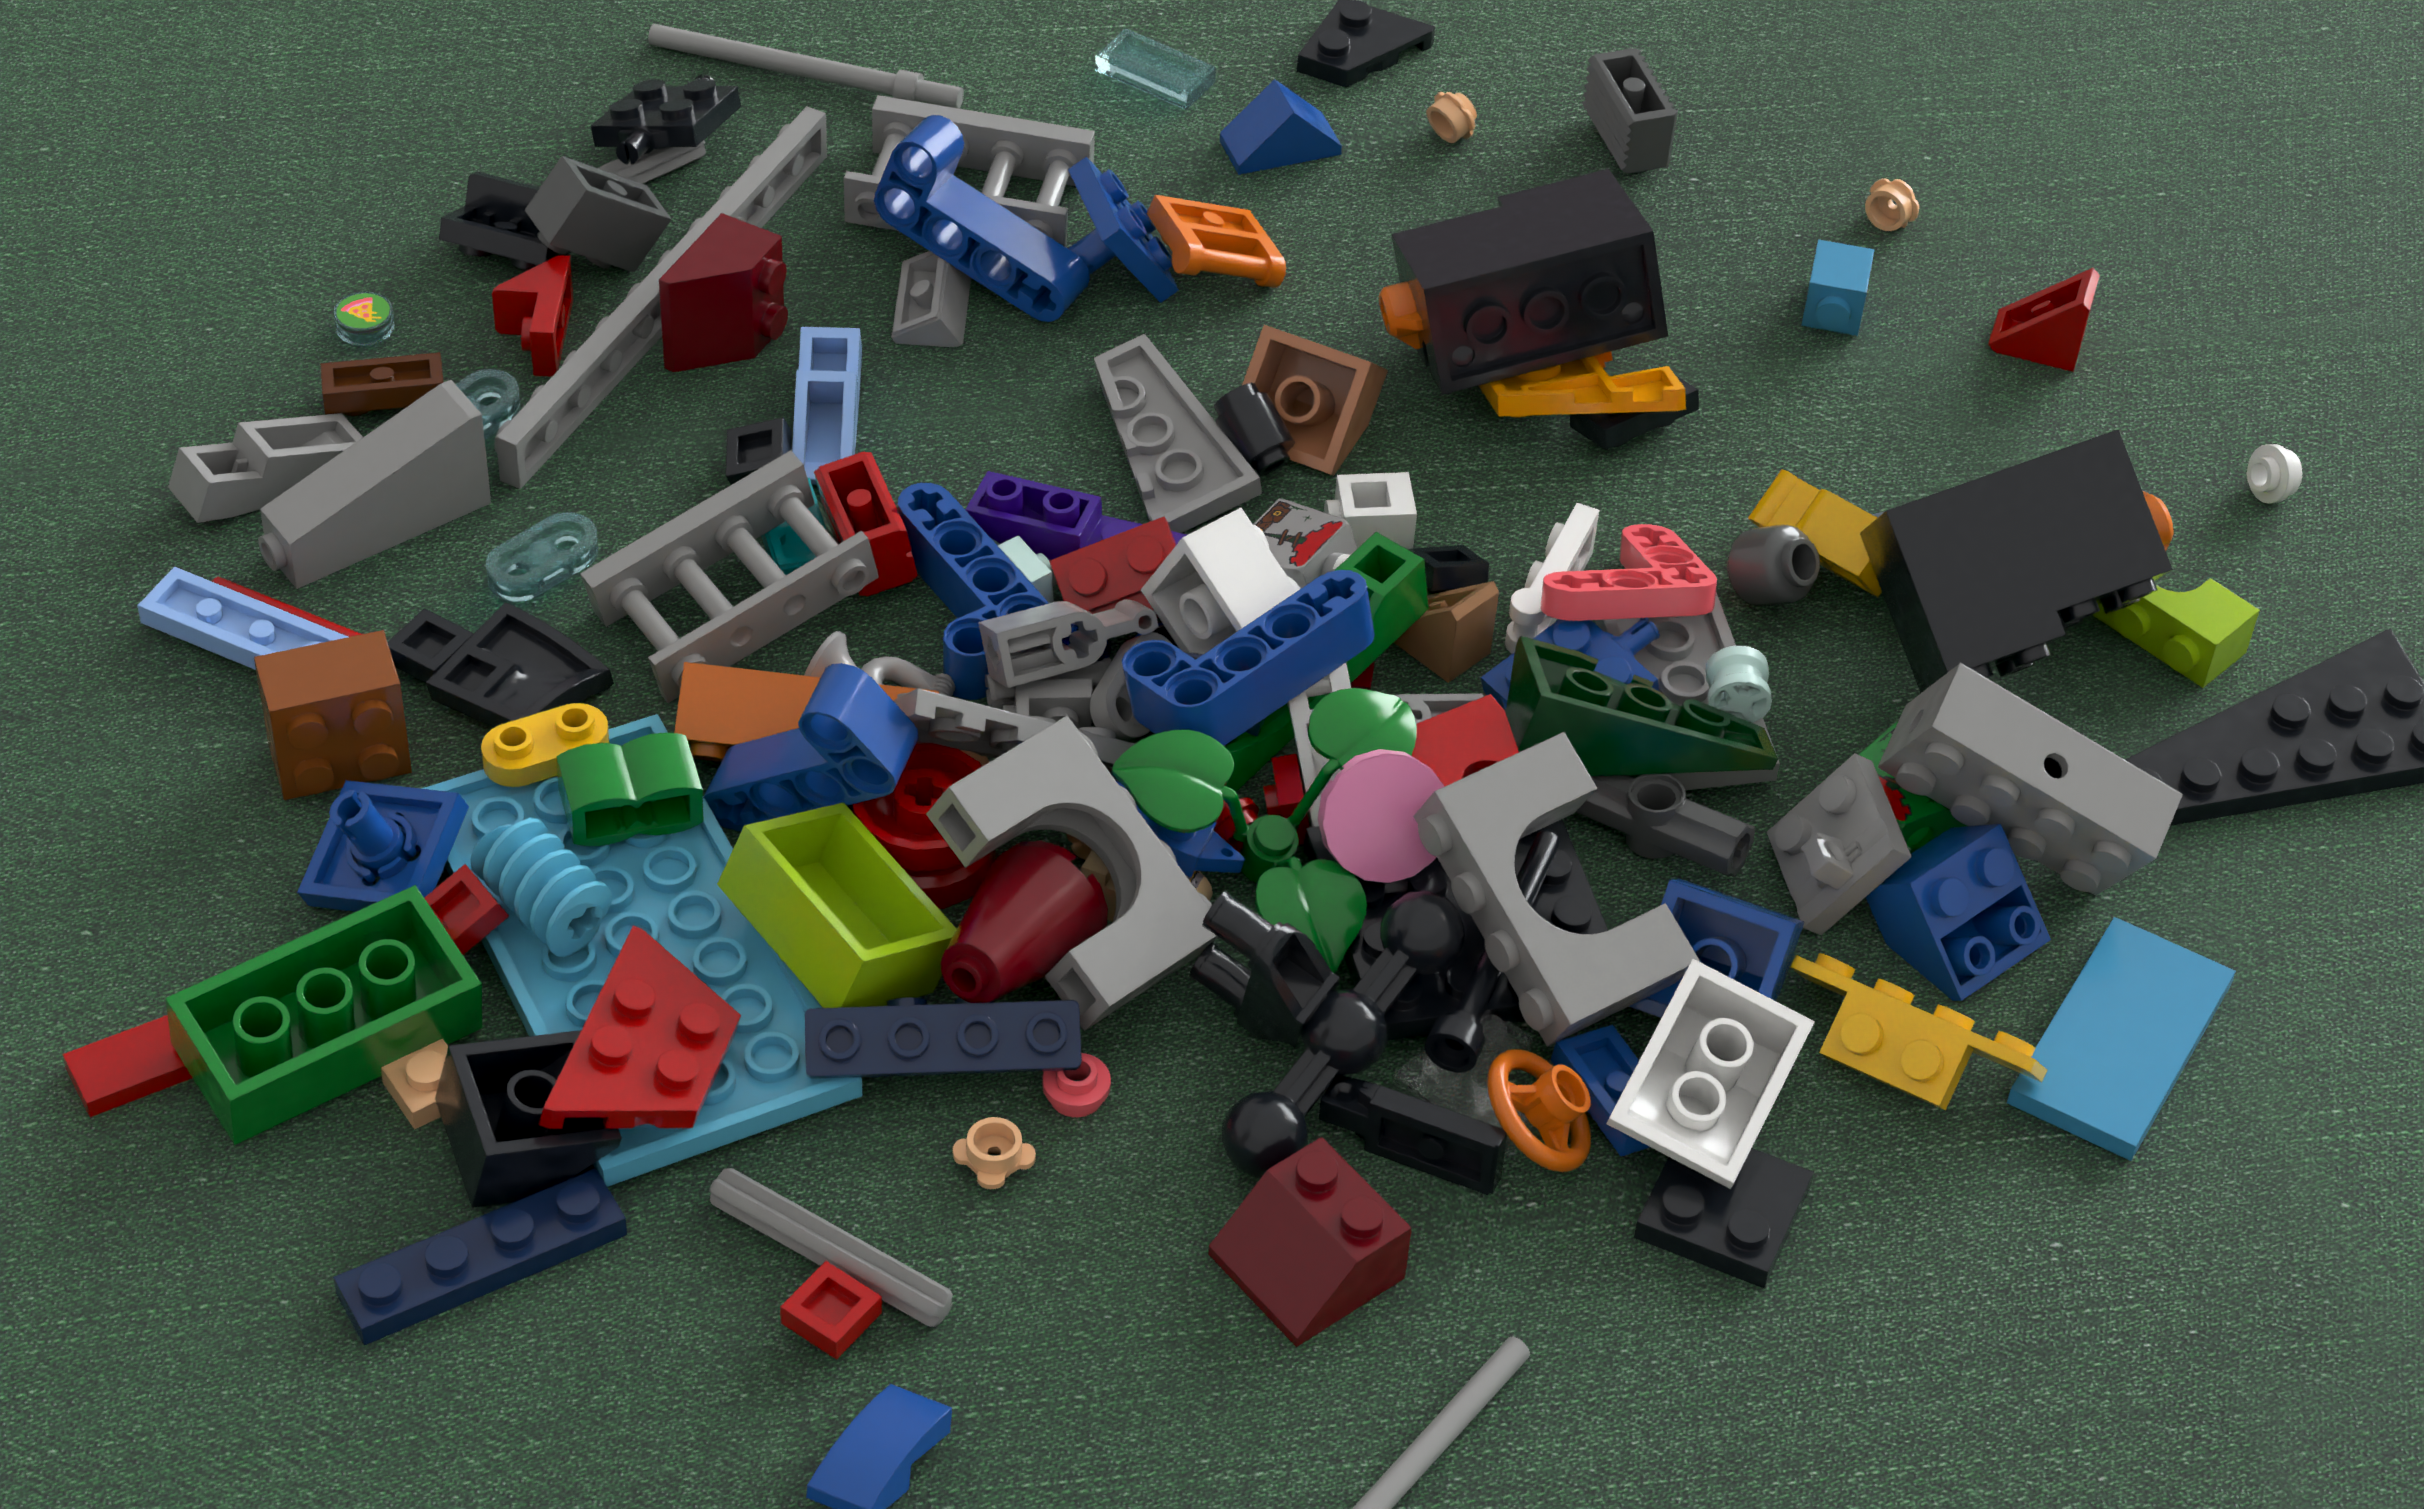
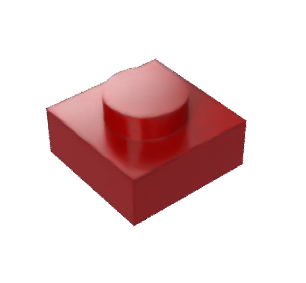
M1297 754L1271 758L1275 784L1263 786L1268 815H1278L1287 819L1304 796ZM1308 813L1301 821L1297 830L1298 846L1304 845L1306 828L1310 827Z
M466 864L425 897V900L462 955L509 917L507 912Z
M825 1261L780 1306L781 1324L837 1360L882 1313V1296L828 1261Z

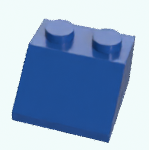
M1682 879L1669 880L1661 905L1667 904L1699 958V962L1776 1001L1790 967L1804 921ZM1683 976L1675 984L1629 1007L1662 1018Z

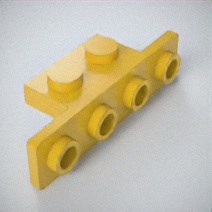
M1819 953L1815 963L1795 955L1790 968L1806 980L1845 996L1820 1049V1054L1938 1108L1946 1110L1972 1052L2039 1082L2043 1081L2048 1071L2037 1060L2032 1058L2036 1049L2033 1045L2002 1031H1998L1994 1041L1971 1031L1975 1023L1974 1020L1939 1004L1934 1014L1911 1005L1914 994L1888 981L1878 978L1874 988L1852 980L1855 969L1828 955Z

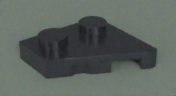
M1338 0L1298 54L1297 72L1346 88L1366 79V76L1371 72L1383 71L1398 64L1399 52L1414 45L1422 51L1431 48L1434 44L1435 26L1370 6L1363 1Z

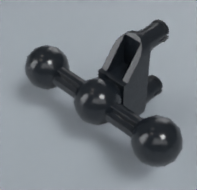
M1224 891L1205 915L1202 926L1250 959L1248 963L1250 969L1211 942L1192 966L1189 976L1236 1009L1234 1016L1237 1018V1024L1252 1035L1261 1039L1285 1042L1294 1048L1303 1040L1306 1049L1274 1091L1250 1093L1229 1109L1222 1123V1143L1227 1156L1239 1171L1256 1178H1261L1269 1168L1308 1145V1127L1305 1116L1337 1076L1359 1074L1381 1058L1387 1045V1025L1384 1015L1414 976L1437 974L1458 958L1464 946L1465 929L1460 912L1448 898L1431 891L1407 893L1387 908L1381 920L1380 939L1384 949L1353 990L1336 991L1335 989L1340 977L1330 970L1315 944L1303 932L1289 922L1285 924L1278 922L1273 926L1227 891Z

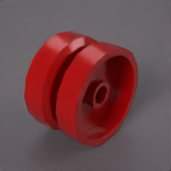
M922 743L915 745L892 793L884 797L852 804V812L939 909H944L969 899L978 891L988 870L995 861V850L965 868L926 815L949 786L981 768L982 764L959 749L934 743Z

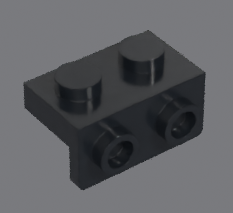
M475 172L468 177L465 206L441 217L439 240L458 244V250L467 255L486 257L496 254L512 258V265L526 270H530L558 255H563L549 249L540 241L537 236L538 228L525 212L526 207L540 187L482 172Z

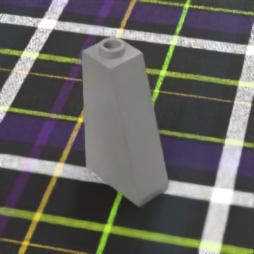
M452 380L441 383L263 506L260 512L264 535L258 538V544L267 565L273 571L280 569L295 588L298 589L491 504L481 412Z

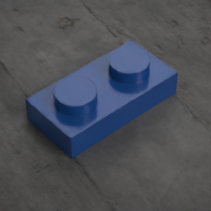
M1610 1025L1557 1041L1551 1057L1552 1063L1555 1066L1558 1064L1568 1066L1583 1080L1591 1099L1588 1112L1618 1154L1622 1157L1650 1148L1644 1143L1606 1124L1639 1062L1615 1027Z

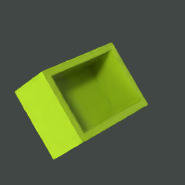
M844 802L744 825L717 883L741 914L752 924L823 1008L887 1006L886 1002L891 999L916 998L933 993L942 976V956L957 930Z

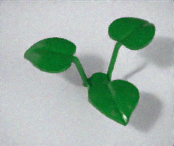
M1360 688L1340 689L1328 694L1316 704L1309 717L1308 737L1314 750L1330 760L1323 766L1290 817L1285 819L1278 815H1265L1257 818L1251 825L1246 824L1238 794L1233 789L1225 786L1234 770V759L1231 753L1219 741L1204 733L1192 730H1170L1144 738L1131 746L1115 761L1111 774L1132 795L1139 809L1149 819L1168 830L1179 833H1193L1211 826L1219 818L1224 800L1228 804L1235 827L1233 838L1243 842L1239 851L1245 858L1241 871L1249 880L1257 883L1255 905L1258 915L1273 926L1278 922L1283 924L1289 922L1307 935L1315 944L1330 970L1335 974L1343 957L1362 928L1367 909L1365 892L1354 874L1334 861L1318 859L1302 867L1300 860L1294 856L1299 843L1297 830L1332 775L1339 768L1340 770L1344 769L1342 766L1353 757L1378 749L1405 752L1412 756L1416 742L1417 726L1410 706L1397 696Z

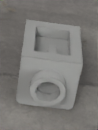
M1040 679L1015 686V705H1003L1002 710L1025 716L1046 717L1055 721H1059L1068 715L1077 729L1091 727L1090 700L1092 696V680Z

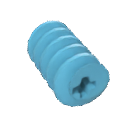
M528 818L518 821L514 825L504 824L497 826L487 832L474 845L470 857L471 870L481 880L485 881V884L495 895L500 896V899L511 911L516 912V916L527 927L531 928L532 932L542 943L547 944V947L555 956L567 958L581 951L592 941L599 930L601 920L607 914L611 905L612 892L603 882L596 881L595 874L587 866L580 865L579 858L571 850H565L563 842L556 835L549 834V829L540 819Z

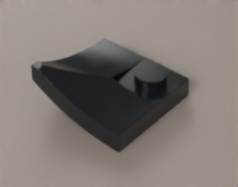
M505 602L431 676L426 684L431 700L494 728L498 725L566 704L580 703L590 696L608 690L614 682L610 669L579 644L537 617Z

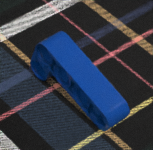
M931 115L924 118L892 151L874 197L875 207L880 217L896 230L1031 317L1044 322L1057 320L1088 286L1090 276L1086 264L1077 254L954 176L953 174L964 149L962 133L950 119L941 115Z
M933 483L910 485L898 497V514H900L908 533L917 573L957 617L944 630L943 674L949 675L955 684L954 696L965 700L986 697L985 690L989 689V687L985 686V675H988L989 672L978 622L1049 604V602L949 491Z
M1351 570L1327 572L1196 660L1175 645L1163 640H1149L1132 646L1124 654L1122 666L1133 717L1155 734L1170 730L1198 731L1211 736L1225 746L1358 655L1372 643L1375 634L1366 580L1359 573Z
M831 664L825 668L798 722L799 728L736 744L728 748L703 798L707 801L720 826L735 831H742L744 825L843 802L847 806L884 797L893 792L919 739L918 729L866 672L848 664Z

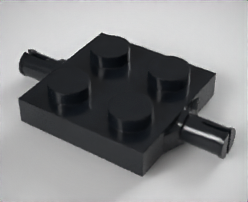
M699 75L694 81L684 86H666L665 81L657 79L639 82L632 87L633 90L622 100L611 104L609 111L591 125L594 146L617 147L616 155L618 159L627 165L629 162L631 165L634 164L643 154H648L653 149L697 147L741 108L738 86H716V82L708 75H704L703 78L702 75Z

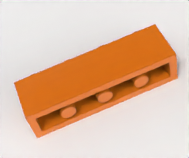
M684 662L674 733L686 735L693 758L722 762L728 748L736 744L799 728L798 722L821 677ZM878 684L892 700L897 699L898 694L909 693L917 689ZM927 690V691H930V692H934V693L940 694L939 691Z

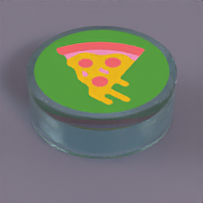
M365 291L352 293L340 299L334 307L336 333L347 343L358 346L377 344L388 338L394 330L392 304L381 294Z

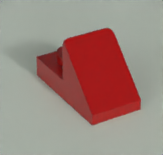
M558 255L498 285L492 292L495 330L500 334L521 335L522 350L531 351L533 376L552 377L559 369L574 301L570 256Z

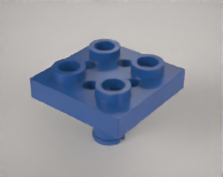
M1087 156L1069 168L1068 171L1096 229L1068 249L1084 261L1089 275L1114 257H1117L1160 303L1176 293L1179 289L1169 271V268L1172 267V256L1157 236H1152L1151 233L1156 230V227L1146 214L1148 210L1140 201H1136L1131 205L1126 200L1129 198L1125 187L1113 171L1108 169L1102 174Z
M345 780L339 796L330 807L329 820L297 893L308 906L353 912L359 911L414 885L417 886L425 898L436 888L469 806L460 794L455 792ZM417 851L421 852L417 859L408 861L410 857L415 856ZM380 876V880L373 885L375 877Z

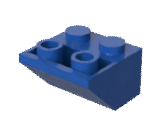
M2001 824L1948 829L1911 853L1912 857L1866 896L1886 945L1952 1001H1962L2051 940Z

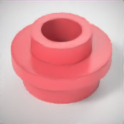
M1081 1053L1082 1062L1077 1070L1044 1071L1042 1087L1046 1098L1056 1111L1065 1116L1084 1117L1094 1113L1110 1093L1111 1076L1107 1066L1090 1054Z

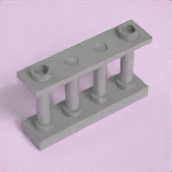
M877 95L872 108L873 153H879L880 155L871 175L846 171L844 176L845 222L896 230L885 222L876 210L874 203L876 189L894 148L924 118L931 115H941L950 119L963 135L964 149L957 167L989 172L981 193L1067 248L1068 208L1059 207V203L1065 186H1076L1068 169L1086 156L1094 164L1095 131ZM1011 175L1043 181L1036 203L1004 197Z
M791 450L580 573L593 611L602 623L607 627L622 617L629 615L658 651L649 656L648 659L661 696L667 703L675 700L680 695L684 662L730 667L845 597L856 594L865 585L879 578L868 537L862 531L838 544L807 509L813 506L815 502L804 465ZM784 522L789 524L816 556L815 559L788 575L784 574L755 540ZM733 552L764 588L734 607L703 571ZM680 583L711 619L681 638L677 636L650 603L651 600Z

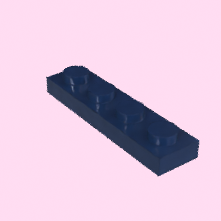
M593 1169L334 1276L336 1295L365 1346L627 1235L626 1217L597 1169Z

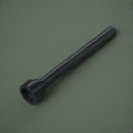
M1550 829L1541 830L1536 834L1516 877L1520 890L1531 907L1560 846L1558 834ZM1485 947L1456 1009L1436 1019L1425 1042V1052L1429 1059L1440 1068L1450 1072L1463 1073L1473 1069L1485 1045V1036L1480 1020L1502 974L1490 961Z

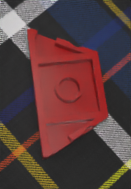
M633 926L543 1107L539 1125L548 1129H562L565 1118L604 1117L605 1129L634 1128L642 1124L654 1125L658 1128H693L736 1034L741 1015L647 932Z

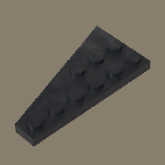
M2389 628L2124 760L2183 794L2170 826L2424 783V682L2393 631Z

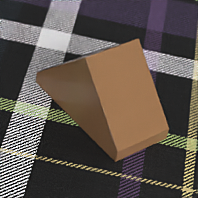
M1494 581L1427 595L1429 609L1394 643L1449 683L1491 652L1499 590Z

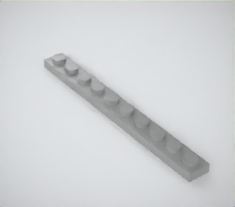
M806 106L790 124L784 125L773 143L761 155H756L752 159L748 169L732 186H727L722 191L718 201L702 218H697L691 224L688 233L672 250L664 252L657 266L641 283H636L632 286L626 299L609 317L606 316L600 320L594 333L582 346L568 354L562 367L545 385H540L535 389L529 402L512 420L502 424L497 432L494 449L498 456L501 482L521 489L661 338L659 279L721 213L762 228L827 158L826 113Z

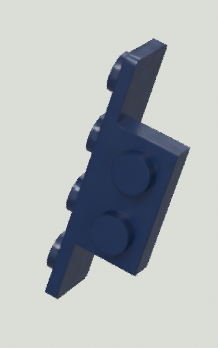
M907 997L888 1000L886 1002L887 1006L811 1008L805 1012L806 1074L811 1079L1077 1070L1082 1062L1080 1010L1078 1002L1074 1000L995 1003V1000L989 1003H969L961 998H956L954 1004L927 1005L926 999Z

